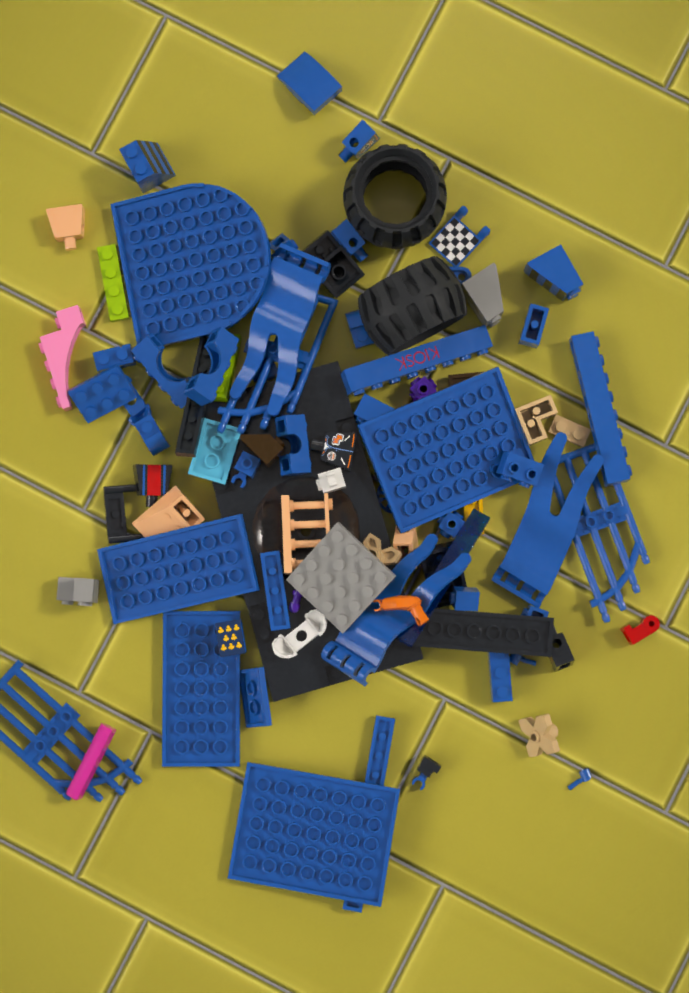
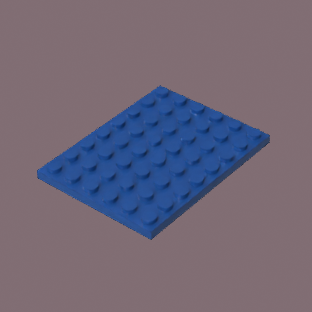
M499 367L487 370L357 425L400 533L519 483V481L514 479L512 482L501 479L502 475L496 473L503 451L512 452L534 461Z
M247 762L227 879L381 907L401 789Z

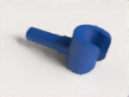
M511 654L509 657L510 662L516 666L519 661L536 665V661L521 655Z
M589 768L579 771L581 778L567 786L569 790L591 779Z

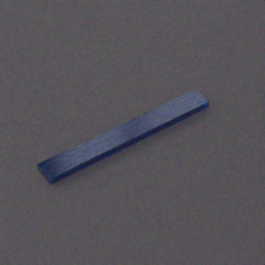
M473 509L433 574L452 564L461 553L469 554L490 521V517ZM452 581L438 593L425 614L429 619ZM427 622L421 626H418L417 623L413 624L401 632L396 639L412 648Z

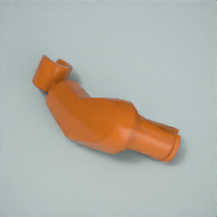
M398 595L373 601L380 603V608L374 609V611H410L418 626L429 621L421 607L422 600L417 596Z

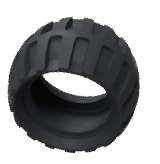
M405 144L381 145L377 149L368 151L361 156L351 168L345 181L343 202L347 218L359 235L377 247L391 249L412 247L429 237L441 222L447 201L445 181L437 164L427 157L423 151L410 148ZM386 171H402L412 175L421 183L426 194V204L421 213L409 222L400 224L385 223L374 217L365 206L363 195L367 185L375 176Z
M438 256L423 259L393 273L365 290L358 298L359 313L367 334L376 346L388 356L426 340L467 315L466 300L461 284L451 268Z

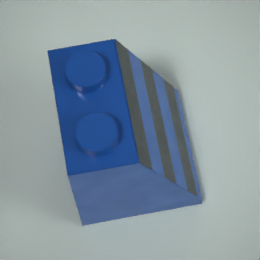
M135 140L119 149L143 194L176 176L157 142Z
M561 244L527 262L524 269L526 275L562 301L566 298L572 300L577 297L584 285Z

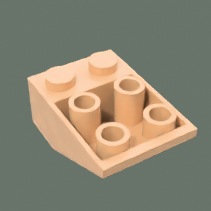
M175 485L132 524L144 537H149L200 524L205 518Z

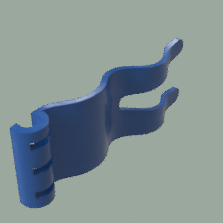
M283 243L279 246L280 252L278 256H274L270 264L266 286L251 320L246 359L229 392L233 399L241 397L264 360L270 335H276L278 337V372L267 408L271 416L279 414L293 387L298 368L302 336L313 313L320 285L328 277L331 268L329 262ZM289 251V252H290L289 259H288L287 261H284L285 258H286L287 252ZM303 258H306L305 265L301 268ZM320 264L322 265V268L320 273L317 275L316 272Z
M563 432L555 435L543 457L541 464H544L538 484L532 488L530 499L518 530L502 563L491 579L537 608L541 606L543 599L553 585L574 538L587 493L604 463V458L600 454H595L571 488L559 515H553L550 512L554 480L567 441V436ZM507 571L509 572V575L503 582L500 579L503 576L504 572ZM522 580L525 583L521 587L520 591L516 590V587ZM537 589L540 592L534 601L531 597Z
M435 534L427 535L418 548L405 556L393 568L392 572L396 577L376 599L383 600L387 597L401 595L411 573L431 554L437 544L438 537ZM461 553L452 564L431 575L412 593L411 596H417L422 600L421 607L425 613L438 593L465 571L471 562V556L468 553ZM372 602L345 633L339 632L335 641H330L325 645L321 658L366 687L368 684L366 677L370 672H376L391 642L401 632L416 623L410 611H374V609L380 608V603ZM347 657H350V658H348V660L346 661V663H345V665H344V667H343V662L345 661V659H346ZM363 666V667L360 669V671L358 672V675H356L357 670L359 669V667Z

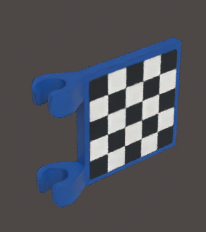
M462 206L429 242V245L453 267H459L490 234V229L484 226L475 235L460 221L468 213V209L465 206Z

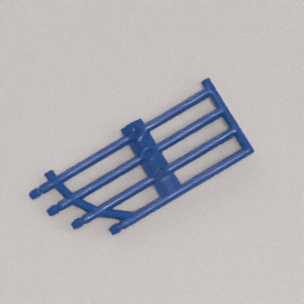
M317 295L311 318L318 302L329 306L310 352L299 349L297 369H301L302 372L295 389L289 393L284 402L286 404L290 401L286 411L289 414H292L295 410V405H297L339 300ZM308 323V325H307V327H306V329H305V331H304V334H303V336H302V340H303V338H304V336H305V333H306V331H307V328H308V326H309V323ZM277 336L274 342L268 340L264 357L266 361L246 409H235L234 407L238 399H233L232 397H230L226 407L219 406L217 413L223 416L217 428L218 433L222 434L225 431L231 416L242 417L241 424H239L237 430L239 434L245 432L246 425H248L252 416L264 414L260 422V428L265 430L268 426V421L271 419V415L267 411L268 405L256 408L255 405L273 362L278 363ZM247 339V342L245 344V348L243 351L244 353H247L249 339Z
M595 444L561 455L559 464L564 462L572 486L578 477L571 460L582 456L586 466L591 460L589 453L596 451ZM596 475L592 485L601 509L590 512L585 498L582 507L583 515L580 516L573 542L594 599L589 601L591 608L598 606L599 612L602 614V620L604 623L610 622V616L607 613L604 602L614 596L620 611L626 610V604L623 601L620 590L629 579L633 592L635 594L640 592L634 568L639 554L644 565L650 563V559L621 483L613 485L619 502L609 506ZM555 476L553 489L562 509L565 497L558 478ZM627 520L635 541L630 559L616 526L617 523ZM606 527L610 529L625 569L618 581L615 578L598 530ZM591 533L611 586L603 594L599 590L580 539L581 536Z
M18 659L0 679V690L3 689L44 728L35 735L0 703V714L31 742L22 750L1 730L0 740L69 801L71 797L66 794L65 788L69 787L72 780L54 779L38 762L46 755L73 779L76 771L51 748L59 740L82 761L85 753L64 734L73 726L90 743L94 735L77 720L81 715L66 702L62 707L20 669L24 663ZM14 675L21 679L57 712L50 721L8 684ZM107 748L104 755L117 768L107 774L98 766L95 773L99 777L93 778L86 790L98 802L103 800V796L93 786L107 783L112 789H115V792L122 796L125 790L114 780L115 777L124 772L138 785L143 781L130 768L134 763L129 758L123 762L109 748Z

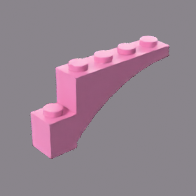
M78 305L57 311L55 322L58 329L61 328V330L41 336V343H39L41 353H45L47 358L44 361L48 372L51 371L53 377L50 379L53 390L56 389L58 393L56 397L59 408L62 407L65 411L73 409L70 395L68 394L71 354L81 329L86 326L81 308Z

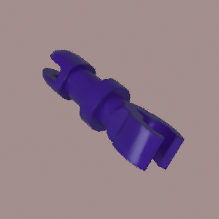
M295 589L292 592L294 596L289 606V610L292 613L299 611L301 605L299 603L301 597H303Z

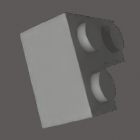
M58 577L56 600H61L64 605H73V601H76L79 606H92L93 603H98L100 580Z

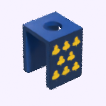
M242 619L215 623L220 657L247 652Z

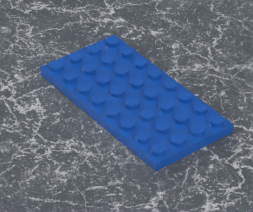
M243 514L97 549L113 624L260 590Z
M169 611L163 613L162 767H240V654L220 657L215 623L241 619V611Z

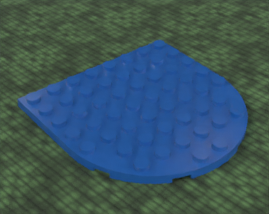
M191 183L110 204L137 344L151 333L155 335L163 346L208 336L211 331L221 326L228 329L238 323L258 302L270 272V243L266 229L258 214L237 194L217 185Z

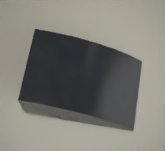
M325 230L302 250V252L331 264L328 277L322 285L335 299L365 275L344 247L337 242L328 230ZM320 264L316 272L317 275L320 273L322 268V265Z
M455 540L436 544L431 554L421 562L425 580L446 568L458 558L459 550ZM464 572L438 593L431 603L432 608L452 605L449 603L450 592H453V586L467 587Z

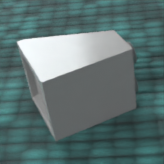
M492 263L461 284L465 300L481 324L486 325V327L490 326V328L500 322L499 320L504 312L497 267L495 263Z

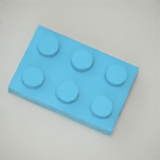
M204 418L196 458L192 457L188 474L226 485L241 434L237 432V427L226 425V429L222 434L218 433L217 428L220 422Z

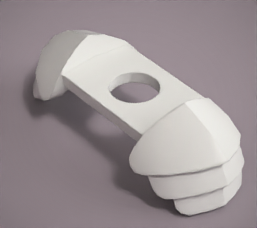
M317 609L310 610L309 613L304 615L306 620L287 636L284 637L280 634L274 639L272 648L275 655L287 659L296 656L300 649L315 637L321 636L327 627V618ZM299 631L307 633V638L304 641L296 639Z

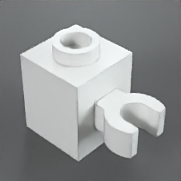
M341 468L318 474L319 479L316 480L319 491L323 490V493H330L346 488Z

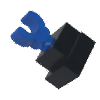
M424 755L417 767V770L421 773L412 780V785L419 780L422 782L420 790H423L427 777L430 778L433 771L438 773L441 765Z

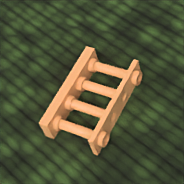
M324 493V501L294 502V500H290L289 495H281L285 575H290L303 561L292 558V550H296V548H315L322 540L295 541V539H291V531L307 528H326V534L330 531L329 510H333L332 498L328 497V493ZM325 508V520L294 521V519H291L290 512H294V510Z

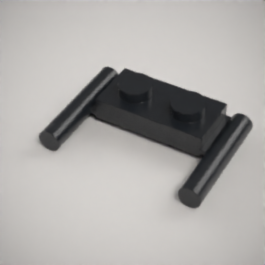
M135 484L103 487L108 544L124 543L145 538L141 533L127 534L123 493L136 492Z

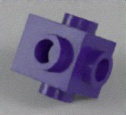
M425 376L423 378L417 377L410 383L409 396L413 401L437 392L435 389L437 385L431 378L427 379ZM425 386L427 391L421 392L420 387Z

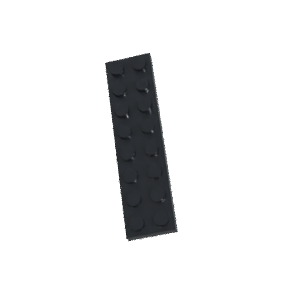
M428 608L425 614L429 621L421 626H418L417 623L413 624L401 632L394 642V645L551 657L554 618Z

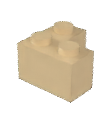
M551 395L515 409L529 446L548 438L541 421L558 413Z

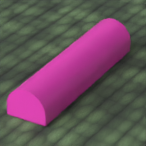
M105 723L100 724L66 791L69 797L75 800L82 799L116 732L115 728Z

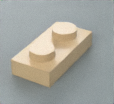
M555 415L548 433L555 436L557 433L563 432L566 434L568 442L583 448L591 429Z

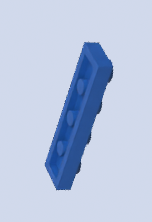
M280 551L260 553L271 631L291 628Z

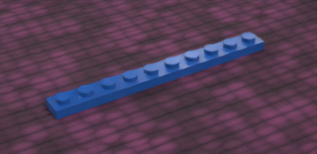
M376 715L365 777L366 783L384 786L395 718ZM344 900L342 909L362 913L363 904Z

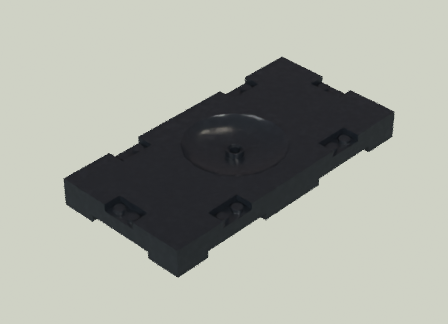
M338 361L311 368L292 414L286 412L287 406L290 404L289 401L282 406L277 416H271L265 430L260 428V422L264 415L260 414L250 418L243 433L270 434L274 438L277 436L275 418L283 415L305 414L311 473L281 476L279 459L270 468L261 462L253 479L248 476L246 477L247 483L242 489L240 487L243 482L242 479H236L234 484L231 483L232 477L239 473L234 467L243 451L255 457L257 456L239 439L226 485L212 481L221 517L226 518L243 514L260 589L245 593L243 596L248 608L273 702L352 679L321 658L325 645L330 641H335L340 632L328 619L324 633L321 636L318 635L300 649L296 656L289 659L281 658L275 655L272 648V642L280 634L284 637L306 620L304 617L306 613L316 609L305 597H301L299 611L292 613L289 610L290 602H292L294 596L292 592L295 588L286 580L290 575L284 574L281 495H289L290 500H294V502L324 501L323 490L319 491L316 480L319 479L318 474L338 467L322 462L320 460L322 452L310 450L312 439L324 441L326 432L357 433L351 470L341 469L346 488L328 493V497L332 498L333 510H329L330 530L337 522H340L362 544L368 534L371 533L381 540L382 550L391 547L349 397L340 375L341 369ZM302 371L296 373L291 391L295 389ZM276 380L264 384L255 408L268 405ZM255 386L245 389L237 400L235 409H246ZM213 401L208 403L204 418L220 422L223 415L217 413L219 406L226 407L228 402ZM231 416L227 425L238 428L242 417ZM278 437L285 445L283 447L285 450L283 455L289 454L291 451L290 442L284 437ZM325 508L294 510V512H290L291 519H294V521L325 520ZM311 528L312 532L309 536H303L301 529H295V531H291V539H295V541L323 539L326 535V528ZM296 548V550H292V558L304 560L314 548ZM280 551L291 628L271 631L260 553ZM397 564L385 566L392 571ZM299 631L296 635L298 641H304L307 638L305 631ZM394 639L387 648L376 672L424 659L421 647L394 645ZM347 657V658L345 659V661L343 662V667H344L346 661L348 660V658H350V657ZM363 666L359 667V669L357 670L356 675H358V672L360 671V669H361Z

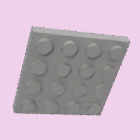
M337 522L286 580L343 634L390 584L396 575L340 522Z

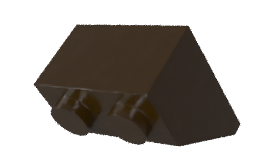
M242 434L239 437L268 468L285 453L283 448L285 445L277 436L273 438L270 434Z

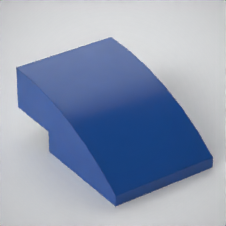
M305 51L277 75V78L313 115H316L342 92L341 84Z

